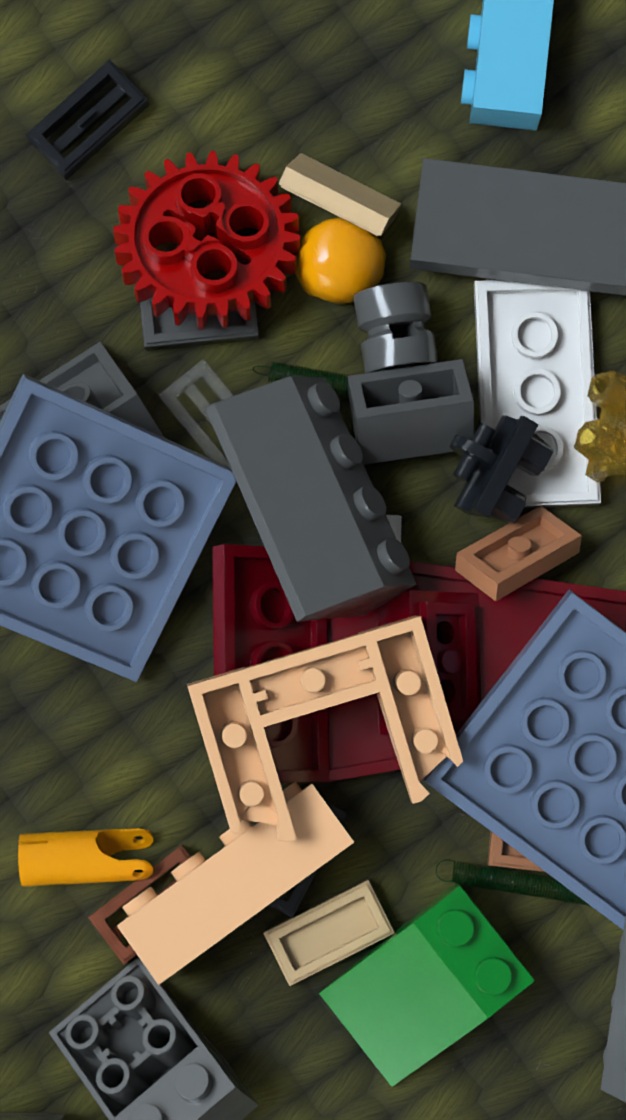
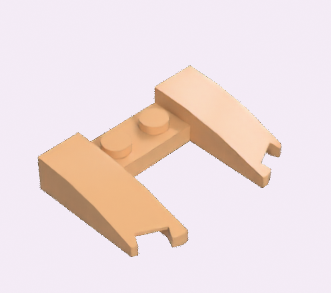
M421 616L408 617L358 632V634L187 684L231 833L239 834L241 820L278 826L276 837L278 841L290 842L297 840L264 727L376 693L402 776L413 804L421 802L430 794L420 781L446 757L457 767L463 762Z

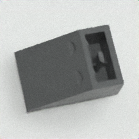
M139 957L49 1032L109 1120H242L259 1106L228 1062L162 983L157 984Z

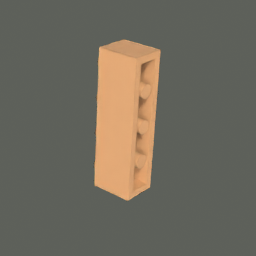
M295 781L283 790L297 840L290 842L278 841L276 839L278 826L265 823L254 825L252 821L241 820L239 834L231 833L229 829L219 837L225 847L215 855L205 860L199 851L171 871V874L177 881L175 884L159 895L156 894L152 887H149L122 907L128 918L118 924L117 927L158 985L354 843L313 784L302 791Z

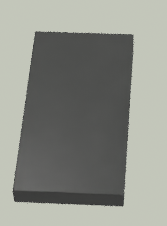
M423 158L409 269L626 296V183Z

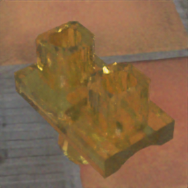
M613 370L597 374L591 378L587 396L592 403L602 408L600 417L583 424L578 430L574 448L589 460L585 475L596 482L605 481L606 477L611 475H626V376Z

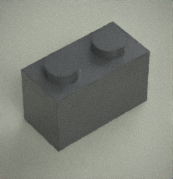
M463 359L347 376L350 423L353 437L363 453V465L453 452L449 445L455 435L470 440L474 436V401Z

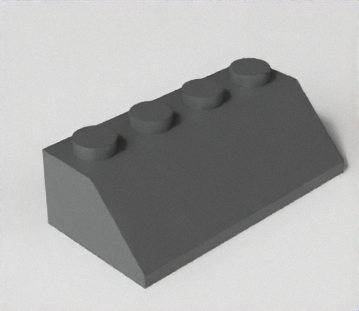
M289 376L215 402L207 407L206 411L296 621L366 616L417 585L409 568L410 559L404 546L396 539L385 514L386 505L384 499L373 487L363 465L362 450L357 441L350 435L339 411L340 402L337 394L327 384L325 378Z

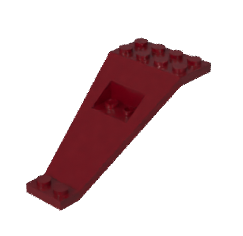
M229 544L213 546L214 676L358 634V632L408 617L421 616L455 734L465 724L569 589L626 632V591L534 579L498 601H494L456 572L455 567L410 561L409 568L417 585L366 616L297 622L265 546ZM437 625L441 630L440 642L437 640ZM376 693L264 727L280 783H294L295 781L297 783L332 782L400 770Z

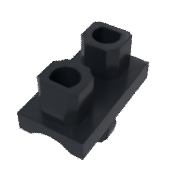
M502 415L495 430L480 423L472 440L455 435L449 447L462 458L453 475L465 481L466 484L454 507L467 515L491 517L503 522L515 523L526 505L527 496L507 484L511 475L517 467L529 475L538 476L545 469L554 452L553 448L535 434L539 424L526 416H520L519 419Z

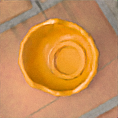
M340 217L324 220L309 229L300 241L299 253L295 254V274L303 290L309 296L318 297L336 305L354 302L353 296L368 288L376 287L384 276L386 253L382 241L376 235Z

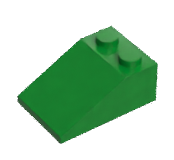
M455 883L397 929L394 934L387 937L322 989L319 994L387 1082L393 1087L490 1018L535 980L462 887Z

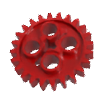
M210 151L206 164L198 165L191 152L187 153L185 159L186 167L178 169L169 159L164 160L165 176L162 178L147 170L144 173L147 190L133 186L128 189L131 205H119L118 215L121 224L113 226L115 244L119 245L114 248L117 265L124 266L121 268L124 285L136 284L134 286L136 301L141 303L153 297V315L156 317L163 314L169 307L172 308L175 325L177 326L184 322L188 314L196 315L197 325L201 330H204L209 315H216L223 328L228 327L229 312L237 311L244 320H251L250 304L253 301L261 307L269 309L271 307V297L268 289L281 293L286 291V276L284 274H295L296 256L293 254L300 251V235L295 234L299 231V217L296 213H289L291 212L290 194L277 196L278 179L274 176L260 183V165L255 163L245 172H242L239 167V155L236 154L230 158L226 166L218 165L215 151ZM197 200H205L211 203L204 208L188 206L191 202ZM242 228H253L259 231L252 236H240L235 233ZM172 242L179 245L176 249L169 252L155 249L163 243ZM212 270H220L227 273L224 278L219 280H209L203 277L205 273Z

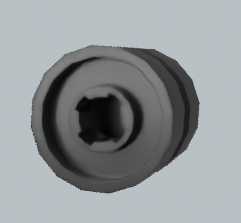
M421 282L385 284L368 288L353 296L358 330L368 334V338L361 343L365 373L439 363L434 332L424 328V324L431 319L426 284ZM402 333L403 337L394 339L393 334Z

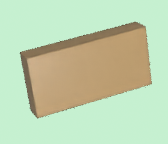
M302 153L286 166L279 182L281 188L376 236H381L392 224L401 206V203Z
M369 880L264 932L265 938L289 986L394 934Z

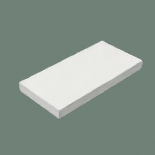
M504 280L475 281L474 306L480 423L495 430L502 415L519 419L520 416H526L539 424L535 434L554 450L547 466L538 476L529 475L516 467L507 484L527 496L524 509L537 508L539 506L543 508L599 506L601 504L590 291Z

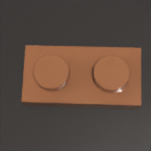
M539 506L518 518L515 523H509L457 552L455 571L494 601H498L580 552L582 535L548 510Z

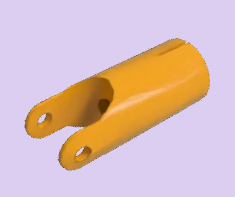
M139 828L20 834L18 865L21 886L106 883L147 879L153 874V866L148 861L140 859L118 860L110 856L122 850L145 849L151 846L154 837L148 830ZM141 836V837H143V838H142V839H136L135 837ZM135 870H142L143 872H139V873H138V872H134V871H135Z

